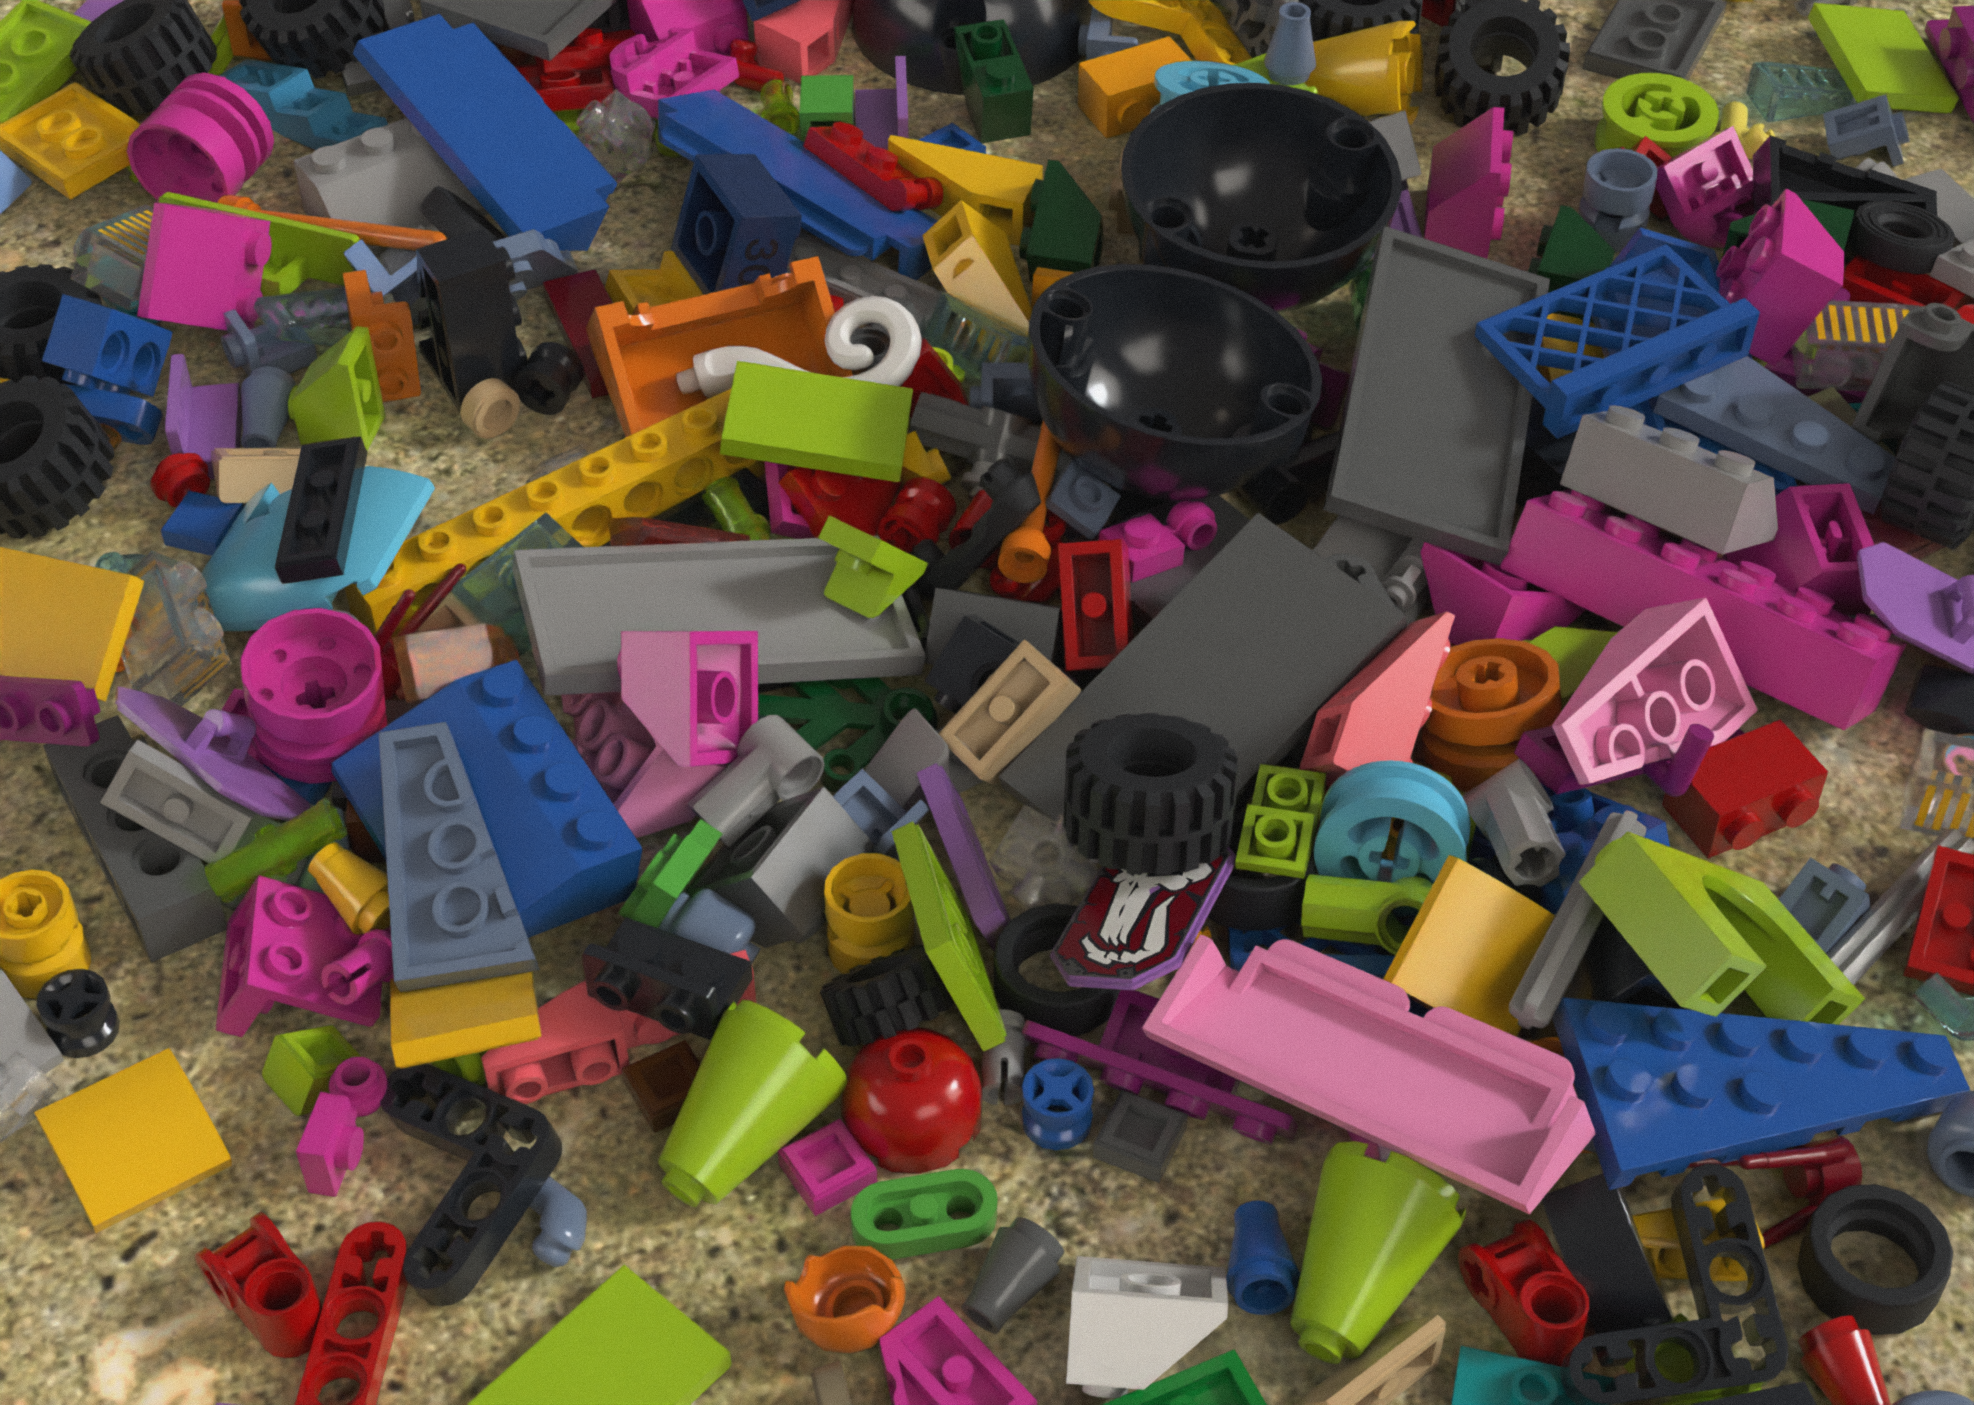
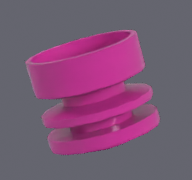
M204 72L188 75L162 101L160 106L143 121L129 137L127 154L131 169L141 185L158 202L159 197L164 193L172 192L217 203L224 195H236L243 187V183L253 176L258 168L271 156L274 136L269 119L260 104L247 91L225 77Z
M324 608L292 610L268 620L249 638L241 656V674L248 717L252 718L256 725L255 735L251 739L252 745L260 759L270 769L287 779L309 784L337 781L331 772L332 762L387 726L381 653L378 642L368 627L346 613Z

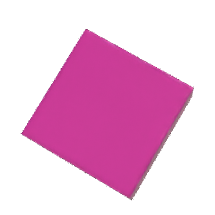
M840 1118L778 1150L779 1166L814 1216L855 1196L865 1187L878 1182L877 1168Z

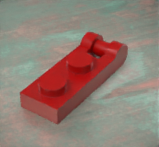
M835 122L830 127H809L803 147L894 212L909 211L914 207L919 210L936 209L942 203L944 193L938 179L934 177L918 178L897 163L898 157L894 153L880 147H875L863 138L864 133L859 128L844 122Z

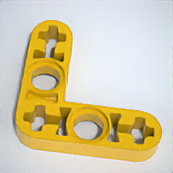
M1088 0L1095 9L1109 17L1181 35L1197 61L1235 65L1252 58L1221 11L1209 0Z

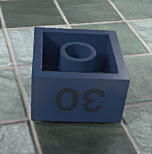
M696 154L670 249L675 253L703 295L752 284L760 275L770 273L771 278L787 273V265L794 242L800 235L802 215L755 154Z

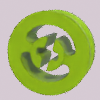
M1661 73L1628 75L1616 80L1606 89L1602 101L1604 117L1597 125L1594 142L1598 152L1620 148L1621 146L1629 150L1644 136H1647L1663 151L1674 158L1713 134L1719 119V109L1709 93L1686 79Z

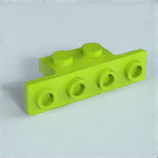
M166 192L159 197V203L210 208L271 221L269 235L271 237L272 249L269 260L263 268L260 287L263 301L265 302L283 301L308 278L344 286L343 273L354 271L349 265L344 252L360 240L355 234L172 192Z

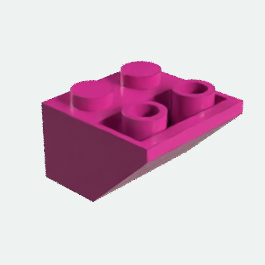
M1491 108L1433 146L1427 186L1424 239L1488 259L1490 241L1501 240L1505 208H1502L1504 197H1508L1512 169L1510 157L1513 142V131L1503 130L1504 108Z
M1788 189L1783 191L1772 207L1768 204L1761 207L1750 225L1749 236L1739 248L1732 246L1727 250L1716 271V276L1720 278L1718 293L1730 304L1745 298L1760 312L1749 354L1774 367L1843 286L1844 251L1798 195Z
M1850 483L1788 487L1775 496L1778 522L1775 539L1723 555L1722 559L1739 566L1741 561H1747L1769 569L1776 574L1774 583L1794 592H1797L1799 587L1820 592L1835 602L1832 609L1845 615L1871 613L1870 607L1863 601L1857 552L1860 549L1873 546L1874 542Z

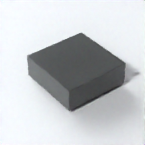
M1121 1090L1094 1142L1093 1158L1160 1183L1187 1129L1188 1114Z

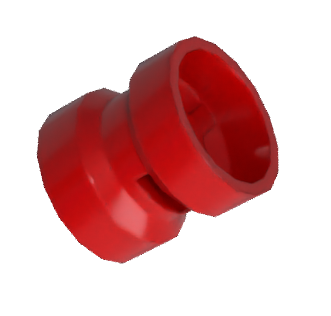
M914 477L908 480L899 492L896 504L889 507L878 524L880 539L906 553L912 552L913 547L923 539H933V542L937 544L939 533L947 529L957 513V504L953 495L945 486L935 480L924 477Z

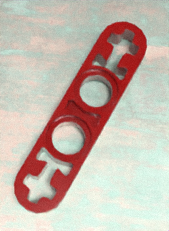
M381 1221L367 1222L355 1227L345 1236L340 1245L295 1405H323L318 1401L322 1388L337 1378L353 1379L360 1384L356 1397L344 1405H376L408 1286V1281L403 1272V1263L408 1247L402 1232L394 1225ZM377 1251H386L388 1258H380L376 1263L372 1278L375 1289L367 1287V1275L363 1262L372 1261ZM366 1311L378 1317L375 1328L368 1335L361 1338L349 1339L337 1333V1328L341 1321L352 1313Z

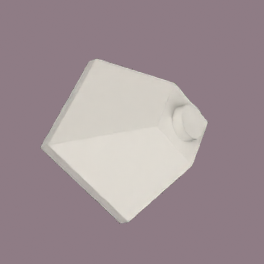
M1077 1256L1071 1299L1066 1384L1082 1385V1391L1085 1394L1101 1398H1118L1128 1394V1389L1144 1390L1227 1319L1228 1295L1225 1267Z

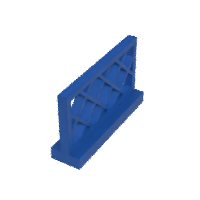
M1665 244L1482 320L1476 324L1474 336L1546 409L1543 425L1559 439L1578 430L1582 415L1608 411L1611 405L1630 408L1748 356L1760 312L1745 298L1730 304L1677 253ZM1662 268L1677 283L1672 285L1642 279V276ZM1605 291L1631 295L1630 305L1594 298L1595 295ZM1638 297L1672 302V311L1669 313L1636 307ZM1680 304L1704 308L1709 312L1699 318L1678 314ZM1560 310L1584 315L1582 325L1550 320L1547 319V315ZM1590 317L1625 322L1624 333L1589 327ZM1633 324L1668 330L1652 338L1631 335ZM1509 331H1517L1536 335L1534 346L1510 342L1502 334ZM1543 336L1577 342L1576 354L1541 347ZM1585 344L1620 350L1603 359L1583 355ZM1536 365L1573 372L1552 380L1550 384L1536 369Z

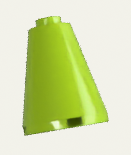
M742 999L738 1005L733 1001L722 1014L659 1157L658 1164L666 1173L661 1180L662 1185L672 1195L689 1206L697 1207L701 1200L713 1205L718 1204L840 1097L847 1084V1078L837 1061L824 1048L816 1059L811 1056L809 1051L800 1043L806 1032L773 1010L750 1000Z
M1357 1141L1337 1142L1328 1151L1323 1162L1290 1321L1293 1330L1300 1335L1299 1346L1311 1356L1331 1364H1339L1342 1357L1355 1359L1361 1356L1459 1231L1467 1215L1466 1208L1455 1209L1460 1198L1458 1192L1434 1171L1394 1151L1390 1152L1386 1163L1365 1157L1364 1154L1369 1144Z

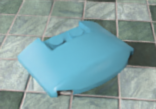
M366 466L344 575L282 584L275 570V563L292 489L280 494L275 486L270 483L259 490L246 503L195 581L197 590L181 603L178 610H183L200 595L202 601L184 615V618L189 620L204 607L206 613L199 619L203 623L208 618L210 624L206 628L219 631H252L260 629L268 620L292 610L312 608L333 610L332 602L339 590L352 583L357 584L356 587L361 594L365 595L378 587L435 487L430 479L389 468Z

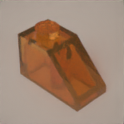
M489 624L408 634L392 638L406 703L420 704L458 678L516 659L520 664L513 638L510 635L504 636L502 627Z

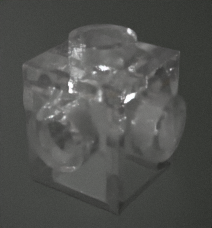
M615 89L602 102L599 103L597 100H593L584 108L576 122V125L580 127L577 138L618 184L633 170L640 169L651 156L654 147L650 143L656 121L649 116L640 104L630 101Z
M1024 805L989 862L998 877L1013 885L1009 894L1029 909L1053 903L1072 905L1075 901L1080 904L1100 870L1096 867L1099 860L1087 859L1078 852V846L1069 843L1066 838V828L1063 827L1064 814L1058 813L1053 821L1029 806ZM1057 861L1055 864L1045 867L1049 862Z

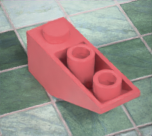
M800 0L754 21V37L758 47L756 61L763 67L783 72L784 77L801 84V76L819 74L833 64L837 58L854 11L855 0Z
M1444 612L1411 622L1317 712L1299 769L1326 773V785L1331 787L1344 773L1363 764L1387 760L1413 763L1411 754L1418 732L1427 721L1431 712L1432 702L1429 697L1437 671L1446 661L1450 651L1448 636L1455 615Z

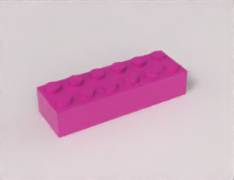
M1575 490L1553 491L1552 494L1527 500L1509 544V551L1503 559L1500 569L1525 579L1542 589L1552 592L1623 627L1647 608L1706 597L1746 685L1842 730L1848 729L1877 710L1907 645V642L1891 636L1892 630L1888 629L1880 619L1865 614H1857L1855 619L1832 609L1835 602L1820 592L1804 587H1799L1797 592H1794L1774 583L1776 574L1765 567L1747 561H1741L1739 566L1717 557L1718 552L1685 538L1681 541L1662 532V528L1628 513L1627 515L1605 506V503Z

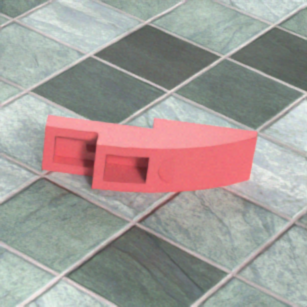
M746 950L731 953L734 956L750 961ZM753 968V979L738 1004L742 999L756 1003ZM585 980L538 1008L541 1037H538V1040L488 1050L481 1057L489 1090L520 1103L529 1104L549 1094L581 1085L600 1084L613 1076L621 1075L622 1068L630 1065L627 1049L644 1044H658L680 1033L667 1029L659 1021L629 1010L617 1011L602 1005L595 998L588 996Z

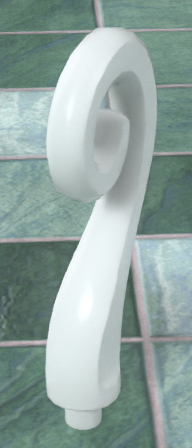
M862 297L845 304L833 314L825 334L827 354L836 365L842 369L859 370L867 368L873 363L874 355L870 348L862 344H851L852 334L862 325L876 323L884 326L890 336V347L882 361L873 368L863 373L843 378L901 386L912 374L920 357L922 339L919 326L913 315L900 303L886 297ZM725 346L694 355V367L676 373V378L683 395L702 390L709 399L732 388L737 361L799 371L806 370L758 348Z

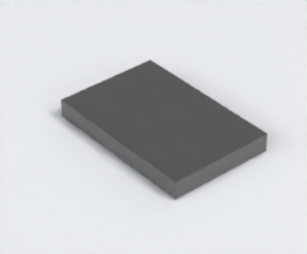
M1618 0L1586 52L1583 69L1617 79L1639 73H1661L1689 80L1724 17L1727 2L1724 0Z

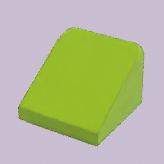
M333 1025L275 1035L262 1070V1077L295 1116H303L313 1111L320 1092L330 1093L329 1081L338 1065L346 1059L362 1056Z

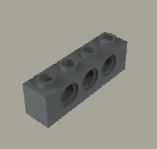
M116 715L96 723L100 739L88 747L45 744L43 747L63 799L152 963L227 930L221 902L230 899V893L217 867L211 864L203 865L199 857L100 803L130 748L137 740L147 744L142 734L131 738L120 717Z

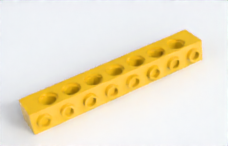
M731 389L405 540L375 590L362 595L356 587L357 584L352 583L345 587L350 613L360 623L368 627L374 636L403 592L407 589L413 590L416 595L415 599L391 637H394L441 580L448 575L455 565L462 563L466 566V572L450 593L472 614H475L518 593L512 570L514 550L600 547L745 467L756 477L765 474L764 461L720 454L721 437ZM408 641L407 644H406V646H409V645H411L412 643H411L410 641Z

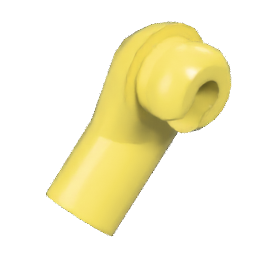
M1729 102L1722 109L1720 131L1734 126L1748 160H1753V154L1770 135L1775 137V134L1771 129L1765 133L1763 131L1765 126L1762 123L1754 124L1749 129L1747 127V107L1741 102Z

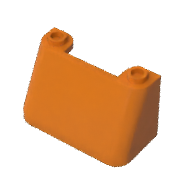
M819 256L791 262L789 264L791 273L781 274L771 278L770 273L760 275L752 284L650 307L648 302L639 303L636 305L632 315H629L628 311H626L624 301L595 307L587 324L586 331L625 436L628 437L708 399L702 390L683 395L676 378V373L694 367V355L725 346L753 347L812 373L837 377L853 376L852 370L842 369L827 354L825 346L826 328L835 311Z

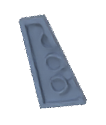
M1748 356L1660 394L1653 411L1806 484L1850 483L1859 508L1873 515L1882 502L1885 485L1896 458Z
M441 722L379 732L394 983L399 991L406 992L540 970L447 723Z

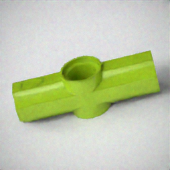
M1309 874L1306 880L1302 903L1301 926L1303 928V937L1381 945L1391 954L1396 955L1410 926L1398 921L1393 913V909L1399 906H1411L1420 910L1433 883L1417 876L1403 877L1391 883Z

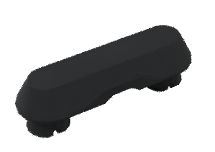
M999 459L988 468L986 473L981 475L980 487L985 490L993 502L991 508L973 525L971 537L951 549L946 555L933 542V539H923L909 553L928 563L924 574L915 584L917 592L934 598L935 588L958 590L1002 544L1005 536L1018 528L1040 505L1041 499L1032 473L1026 472L1021 475L1009 463V459Z

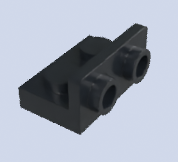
M627 917L606 948L591 943L582 954L588 996L595 998L602 1005L617 1011L626 1009L659 1021L664 1027L680 1034L692 1033L708 1040L712 1039L723 1012L727 1010L733 1001L736 1005L738 1004L753 979L751 961Z

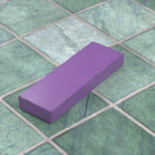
M935 763L916 774L972 918L995 953L997 938L1011 919L963 799L942 766L939 767Z

